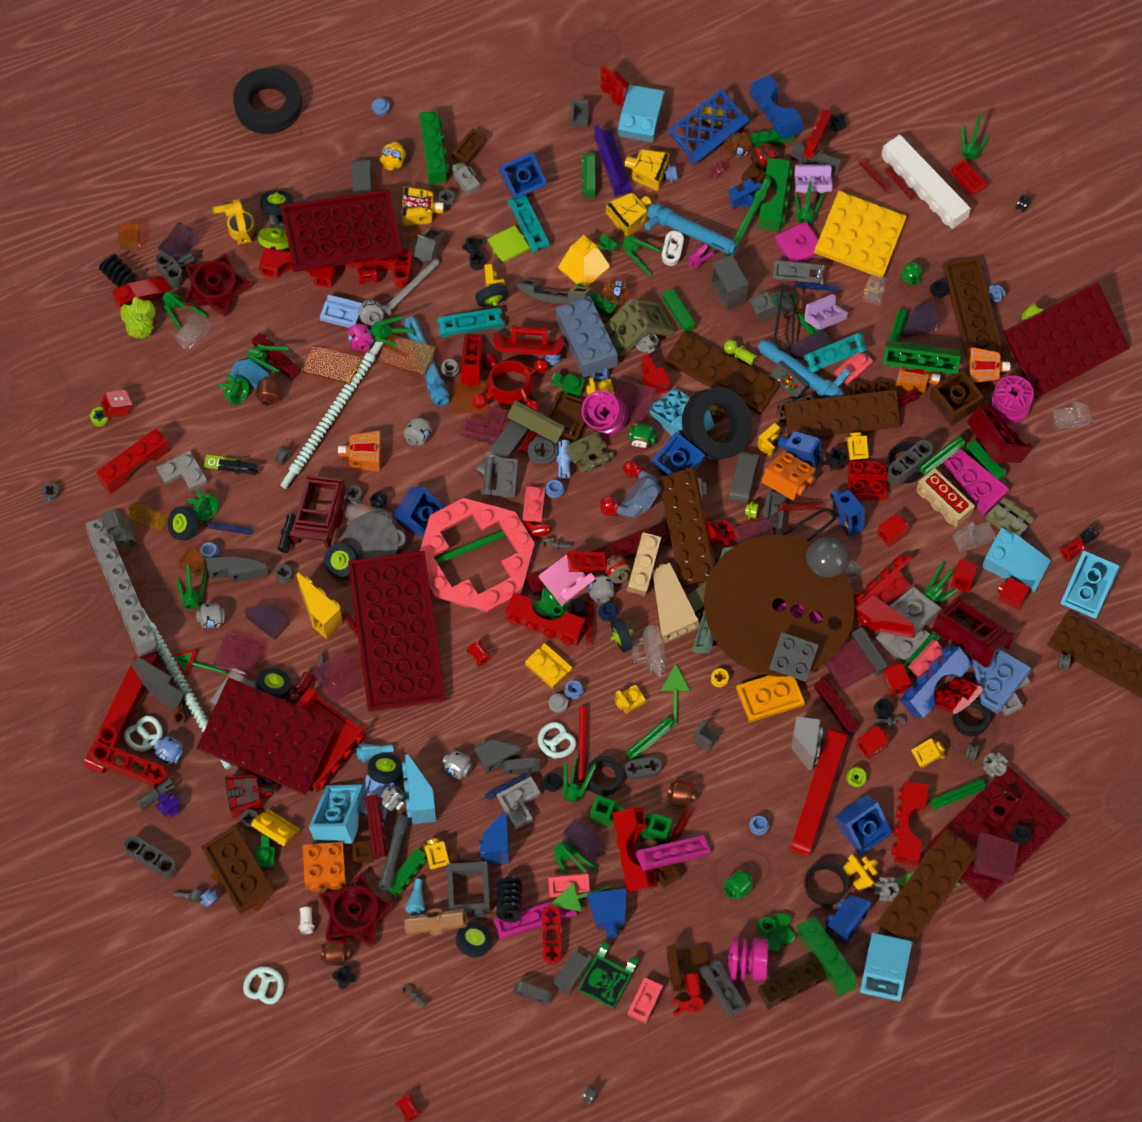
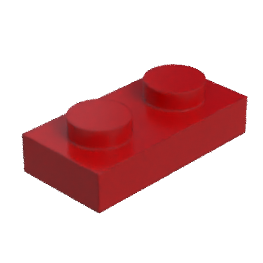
M569 551L567 553L569 572L605 573L607 571L605 553Z

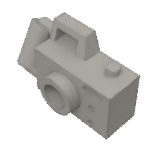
M463 162L451 166V170L454 172V179L467 196L480 190V183L475 178L476 173L471 167L467 168Z

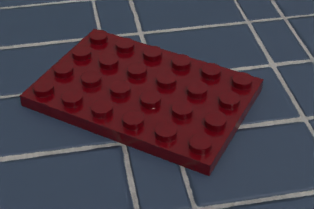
M389 189L280 205L294 272L403 256Z
M1098 282L1002 331L1024 379L1033 388L1034 399L1130 349Z
M228 677L196 749L306 796L337 723Z
M1008 766L1003 775H998L927 844V848L931 850L945 829H948L977 849L979 854L961 879L986 902L1067 822V819ZM1005 790H1008L1018 797L1019 801L997 831L983 821L997 798ZM1024 825L1030 830L1031 839L1027 844L1018 845L1013 842L1011 831L1015 826Z

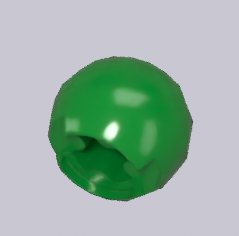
M910 262L904 266L900 276L905 284L916 285L920 282L919 279L924 272L919 264Z

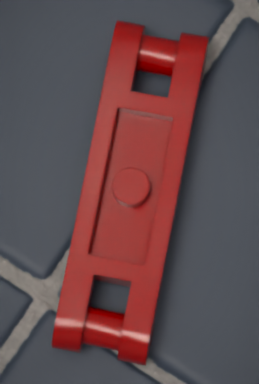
M827 109L821 110V119L815 123L813 132H811L807 139V147L803 152L806 158H813L827 130L831 117V112Z

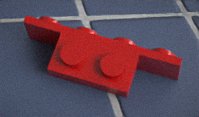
M902 555L896 557L889 568L883 569L876 580L870 581L863 592H859L853 597L854 608H857L872 595L889 606L910 586L900 570L913 558Z

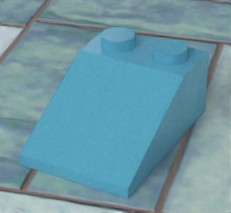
M629 85L618 126L619 137L654 143L664 91Z
M1001 528L985 557L982 568L1004 579L1010 577L1030 587L1029 591L1035 593L1051 560L1020 536Z
M1083 550L1060 604L1096 619L1121 566Z
M363 785L326 786L309 825L316 844L353 843L359 827Z

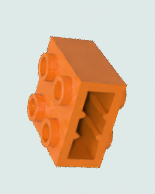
M783 451L766 468L761 482L794 501L799 495L802 496L807 486H812L815 481L814 473L816 469L792 454Z
M343 842L303 845L304 883L306 890L310 889L313 892L320 891L322 888L338 890L346 886Z

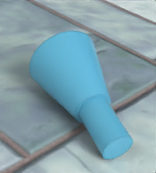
M359 744V748H356L358 760L361 759L362 763L369 761L374 755L394 752L393 745Z
M415 879L414 890L405 907V910L412 916L425 912L422 894L423 880Z

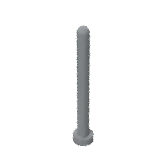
M434 259L386 306L382 305L386 318L392 314L391 310L439 265L440 261L438 259Z

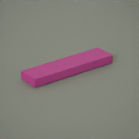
M704 835L641 849L635 854L643 871L709 856L712 852Z
M553 901L522 910L521 919L515 923H507L499 918H495L494 923L499 938H507L542 927V911ZM557 907L560 910V921L577 916L575 910ZM551 909L548 913H545V916L549 917V924L545 923V926L553 924V917L557 916Z

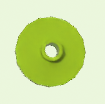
M269 227L262 229L258 233V242L266 248L275 246V249L278 250L288 248L285 228Z

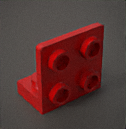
M603 65L601 66L600 88L611 97L615 105H619L623 109L630 84L618 71L612 74Z

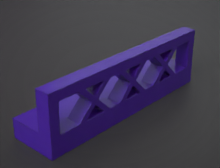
M600 125L594 126V139L614 196L632 193V187L612 130L602 132Z

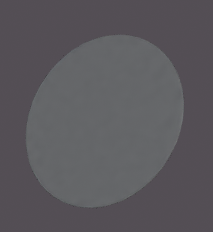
M367 513L357 517L348 526L343 537V543L352 546L357 552L359 559L395 555L397 553L399 543L397 530L394 524L381 514Z

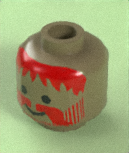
M614 555L606 560L607 571L605 574L613 583H623L630 577L631 567L624 557Z

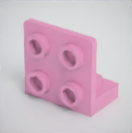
M567 554L539 575V579L561 606L586 589L596 579L592 573L586 576L583 572H569Z

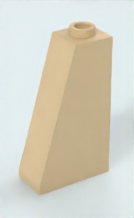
M671 564L657 566L652 572L661 634L664 643H667L698 629L699 621Z

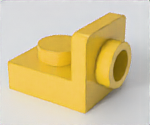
M492 264L485 265L486 287L487 285L494 284L505 285L504 279L497 280L496 271H492Z
M589 378V385H586L588 396L598 390L608 391L615 395L611 379L594 382L593 378Z
M776 423L758 438V448L762 453H767L770 457L774 454L775 449L772 444L779 439L780 427Z
M861 432L850 433V437L845 438L848 445L849 460L869 458L867 436H861Z
M636 684L623 692L620 690L616 691V699L614 701L620 710L623 709L625 714L646 703V699Z
M932 738L911 750L921 768L939 758H945L943 753L945 749L942 743Z
M438 837L427 840L426 844H423L430 870L450 864L445 843L442 839L439 840Z

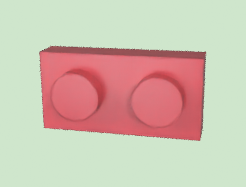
M864 352L855 354L834 372V376L837 378L844 368L847 369L850 374L843 384L848 387L852 381H855L873 365V360Z
M526 486L523 521L542 522L545 488Z
M932 640L913 660L908 668L916 678L929 669V665L942 655L943 648L937 640Z
M588 872L548 876L550 897H558L572 883H574L577 895L589 892Z
M644 977L627 1016L646 1024L663 989V985Z

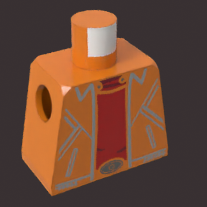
M967 348L966 375L973 383L997 380L1000 378V372L1010 371V361H1000V353L978 348Z
M900 367L895 390L906 392L916 390L918 393H924L927 383L937 385L941 375L927 372L923 369Z
M380 431L351 435L349 446L338 445V457H349V464L352 468L380 472Z

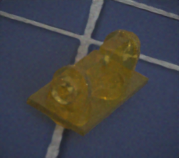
M135 502L130 504L129 511L131 512L127 517L129 520L163 531L169 514Z

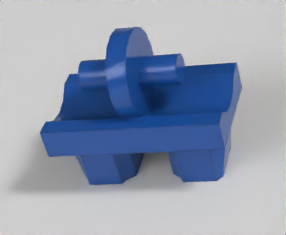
M748 179L742 186L745 190L740 192L737 186L730 188L728 195L731 199L730 206L734 210L740 206L750 208L754 200L753 197L756 191L760 189L761 184L759 182L755 184L752 179Z

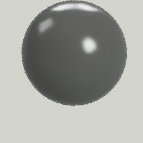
M821 537L813 541L808 547L806 561L810 569L817 575L835 577L846 570L849 555L844 544L838 539Z

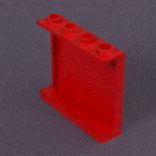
M309 688L295 705L337 723L310 785V789L317 793L320 789L323 790L327 786L329 778L333 774L335 775L339 772L345 759L348 760L354 753L353 749L364 742L366 730L364 726L360 728L317 697L316 691Z

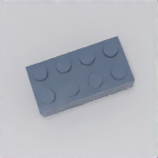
M590 296L555 308L556 321L563 336L566 338L567 345L583 378L593 375L594 372L595 374L602 372L605 368L610 369L618 366L617 352Z

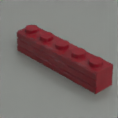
M260 332L252 338V344L255 347L258 344L276 346L273 341L270 342L268 337ZM264 350L267 358L291 380H294L300 374V366L297 363L294 364L292 359L286 356L283 351Z
M823 678L814 684V689L849 736L858 730L859 722L852 717V712L845 707V702L842 699L840 700L837 691L832 689L830 681Z
M377 794L364 796L373 858L387 857L389 850L388 846L385 845L387 837L383 831L385 823L384 821L382 822L381 797H378Z

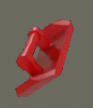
M512 325L511 338H504L497 331L494 333L492 341L500 352L556 355L565 346L566 338L561 336L556 341L547 340L548 327L530 328ZM517 334L542 336V340L519 339Z

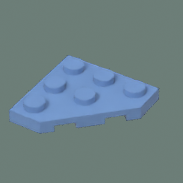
M1000 649L995 653L992 663L987 668L971 658L977 685L983 689L979 695L981 704L998 714L1029 675L1031 668Z

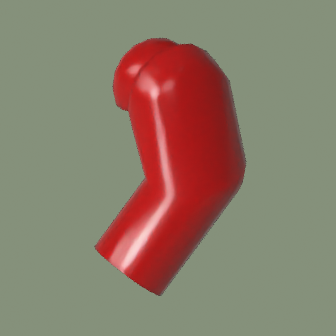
M531 521L523 523L526 530L534 537L546 536L552 529L548 523L534 525Z

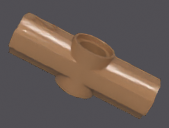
M435 908L427 911L425 914L406 916L404 928L408 935L429 932L431 935H440L448 929L467 927V914L464 909L442 912L441 909Z

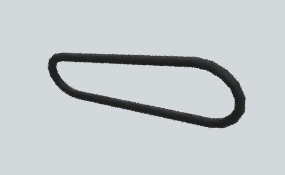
M785 286L781 290L774 333L776 347L784 352L790 351L794 344L796 293L790 286ZM785 289H790L793 293L791 345L788 349L781 348L777 343L778 325Z
M828 509L819 510L781 535L788 534L822 512L830 513L832 519L806 540L809 542L835 520V515Z

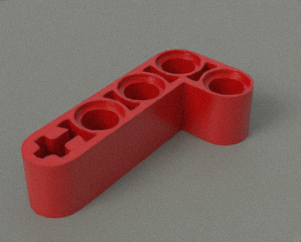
M402 248L403 256L391 257L387 260L378 259L345 264L343 266L357 269H373V267H376L377 270L393 271L395 285L405 288L411 280L412 257L409 250Z
M110 725L101 728L90 753L92 763L150 786L156 787L163 782L166 777L164 767L114 748L117 730ZM105 732L109 733L112 739L106 740L102 734ZM95 751H102L105 757H97ZM114 758H121L123 765H117L114 762ZM133 765H139L142 768V772H135ZM155 772L158 773L157 779L154 778Z

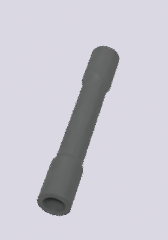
M398 815L395 822L390 849L378 886L382 890H390L397 857L409 820L404 815Z

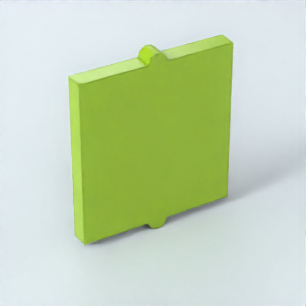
M515 225L487 239L493 249V253L498 256L502 263L530 250V247L524 240V235L520 234Z

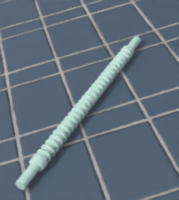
M375 342L369 353L367 352L364 355V360H361V364H358L359 368H356V372L352 373L353 376H350V380L341 389L342 393H339V397H336L337 401L333 402L334 405L330 406L331 409H328V413L322 418L323 422H319L320 426H317V430L313 431L314 434L308 439L309 443H305L306 447L302 448L303 451L299 452L300 455H297V459L289 467L290 471L280 484L282 488L287 489L295 475L301 472V468L304 467L303 463H307L306 459H309V455L313 454L312 451L315 450V446H318L317 442H321L320 438H323V434L327 433L326 430L332 425L331 421H335L334 417H337V413L341 412L340 409H343V405L349 400L348 396L352 395L351 392H354V388H357L356 384L360 383L359 380L363 379L362 376H365V372L371 367L370 364H373L375 361V356L384 344L383 342Z
M142 608L154 635L156 650L159 652L158 655L162 656L161 660L164 661V665H167L166 669L169 670V674H172L171 678L174 679V683H177L176 687H180L178 690L185 693L184 701H187L186 705H190L189 710H192L191 714H195L194 719H197L196 722L199 724V728H202L201 731L204 732L209 720L204 715L205 712L201 711L202 707L199 706V702H196L197 698L194 697V693H191L192 689L189 688V684H186L187 680L184 679V675H181L182 671L179 670V666H176L177 662L174 661V657H171L172 653H168L169 649L166 648V644H163L164 640L161 639L162 636L159 635L155 623L150 621L144 608ZM220 760L226 770L232 767V764Z

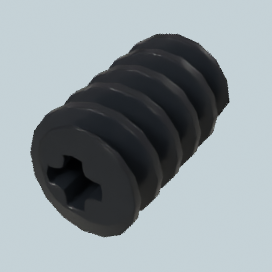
M116 254L106 258L99 266V270L117 288L137 281V273L128 268V265L123 263L122 259H118Z
M505 877L497 884L496 915L503 922L515 923L522 917L521 893L523 883L517 877Z

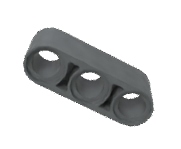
M370 159L352 160L353 195L371 192Z
M921 440L889 466L887 481L891 485L896 486L919 470L920 465L931 458L933 444L928 440ZM920 450H926L927 453H922ZM906 461H912L914 464H908ZM893 472H898L900 475L896 476Z
M740 451L729 494L730 501L748 504L759 460L758 454Z
M110 509L103 513L106 532L120 547L129 548L137 544L133 524L119 510Z
M130 836L125 840L124 847L131 859L164 879H172L176 876L177 867L173 858L137 836ZM132 845H139L137 850H129ZM155 855L153 860H146L147 856ZM165 865H172L170 870H162Z

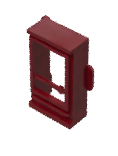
M306 475L307 479L289 536L294 545H297L301 538L323 541L326 548H329L332 544L335 529L341 526L344 510L341 508L347 487L343 479ZM314 487L335 490L329 512L326 510L308 509ZM306 513L328 515L326 523L304 521Z
M960 596L937 614L932 627L933 633L946 641L951 639L972 653L971 658L986 668L992 663L995 653L1002 647L1009 649L1016 635L1013 632L1009 633L998 623L961 600ZM954 614L958 615L971 624L975 630L969 631L950 617ZM979 631L986 637L981 639L975 633Z

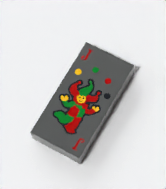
M779 361L770 374L795 399H799L808 386L783 361Z

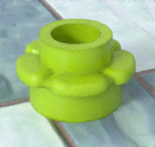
M752 501L750 504H747L745 515H748L749 520L751 518L757 519L759 504Z

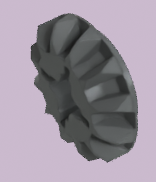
M538 437L530 442L528 455L529 459L535 464L538 463L543 466L547 463L550 464L556 459L558 448L555 442L545 437ZM542 446H544V449L546 451L543 457L539 452L541 451Z

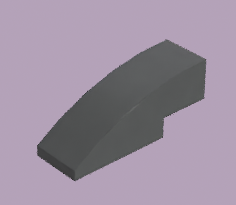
M241 557L206 559L211 580L230 577L231 583L269 575L267 565L256 560Z
M139 657L132 660L131 665L148 691L171 710L178 707L185 693L168 684L171 676Z

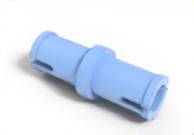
M562 440V444L561 441L558 442L559 455L557 456V462L559 463L558 477L566 478V474L568 478L570 477V463L572 459L565 449L570 444L568 440Z

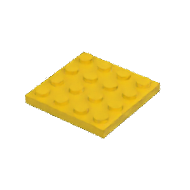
M838 191L814 253L883 278L907 216Z

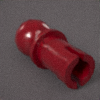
M306 671L303 672L297 685L293 686L295 691L288 695L287 701L295 705L302 695L305 694L315 677Z

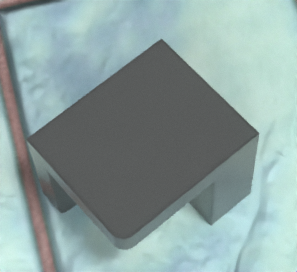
M571 100V127H588V100Z
M703 719L693 734L692 743L710 752L719 739L720 734L708 728L707 721Z

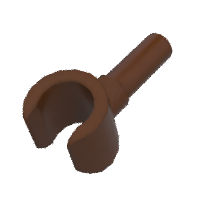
M804 300L797 301L795 314H805L807 303L804 304ZM793 310L784 314V319L792 316Z
M183 698L178 705V712L174 714L176 723L180 715L183 716L184 723L187 720L183 710Z
M458 853L450 854L448 858L450 864L477 862V860H460Z

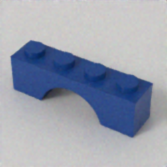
M770 75L751 82V90L749 91L751 99L757 102L759 110L765 113L767 121L773 124L775 132L780 134L783 140L803 132L802 118L794 108H782L774 104L779 99L778 85Z
M946 647L941 652V656L929 665V669L916 679L917 682L904 692V696L900 701L913 717L924 718L936 705L934 689L939 679L945 675L962 677L973 663L960 647Z

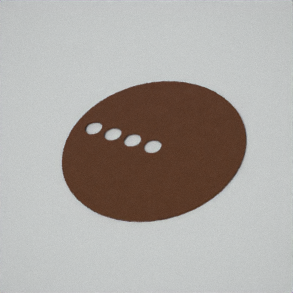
M764 535L751 538L730 549L721 557L711 571L704 593V612L707 625L719 647L741 666L764 675L788 677L769 669L781 632L818 644L810 671L830 661L846 642L854 620V598L850 583L844 572L835 577H822L810 569L806 561V552L811 542L787 535ZM779 598L785 601V610L778 612L773 609L772 602L775 599ZM801 605L805 610L804 615L800 618L794 617L790 611L791 607ZM812 611H819L823 615V621L819 624H814L810 621L809 614ZM829 618H839L842 626L838 630L829 628L827 623Z

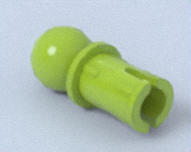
M727 340L724 343V351L726 353H735L734 358H739L750 366L755 363L757 355L744 349L743 345L738 347L737 342L734 340Z

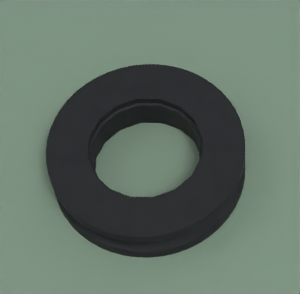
M261 68L251 71L240 79L234 89L233 103L236 116L243 126L253 132L274 134L284 131L292 126L300 116L302 110L300 87L297 81L283 70ZM264 89L280 91L286 98L283 106L271 113H261L254 110L250 106V100L254 94Z
M724 387L709 388L694 394L687 402L682 415V430L685 439L705 454V459H726L739 454L747 445L752 430L751 415L746 403L736 392ZM711 405L721 407L726 412L730 423L729 434L725 441L720 443L714 441L707 434L704 427L705 412Z

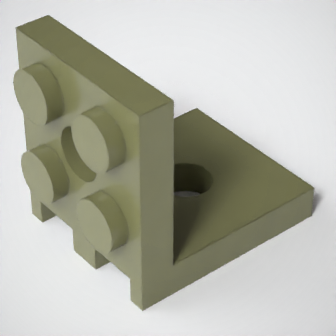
M630 299L604 325L619 356H625L647 333L671 336L675 332L659 303ZM624 326L627 327L625 335L623 334Z

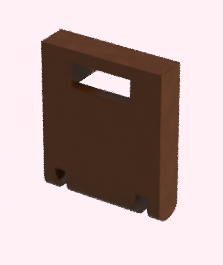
M557 392L547 417L565 426L564 429L570 432L569 434L562 432L560 439L573 443L579 440L586 424L581 413L584 400L565 394L562 401H560L561 393Z

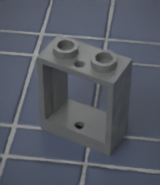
M487 861L447 864L449 911L464 909L467 915H474L475 917H484L486 914H490ZM483 876L484 903L454 905L453 878Z

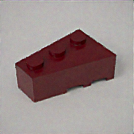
M978 406L967 421L972 432L977 436L994 463H1021L1033 448L1030 443L1026 445L1019 438L1020 434L1017 431L1013 432L1007 426L1008 422L992 406Z

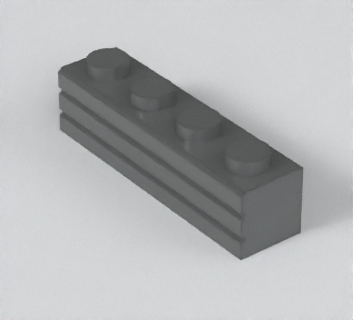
M861 627L852 632L851 639L875 675L878 676L884 672L888 663L882 658L880 650L876 649L874 641L868 637V632Z

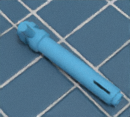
M651 204L648 209L647 217L650 220L645 224L647 230H650L659 223L664 227L668 226L728 255H733L737 250L738 245L735 244V241L681 217L669 208L664 209L660 204Z
M408 317L404 320L405 329H415V333H407L427 382L426 387L429 394H431L430 398L436 406H444L449 402L450 396L448 390L445 389V382L440 378L418 320L414 317Z
M762 340L758 345L760 353L776 364L779 361H783L810 388L816 391L817 395L821 398L845 396L840 385L850 374L847 369L844 368L832 383L830 380L823 379L815 372L809 373L805 365L788 353L779 350L769 340Z

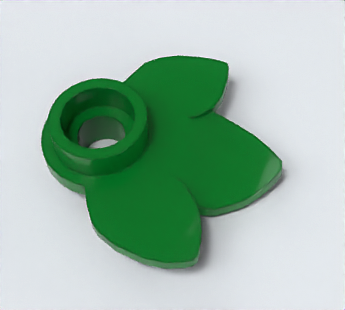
M544 587L541 596L542 600L532 603V607L538 615L555 620L567 613L566 608L570 601L561 606L547 587ZM558 609L561 611V613L557 614L554 612V610Z
M779 913L773 917H763L759 920L757 929L763 936V939H768L769 950L778 952L780 944H789L795 941V935L788 927L792 920V917ZM764 925H770L771 929L765 930Z

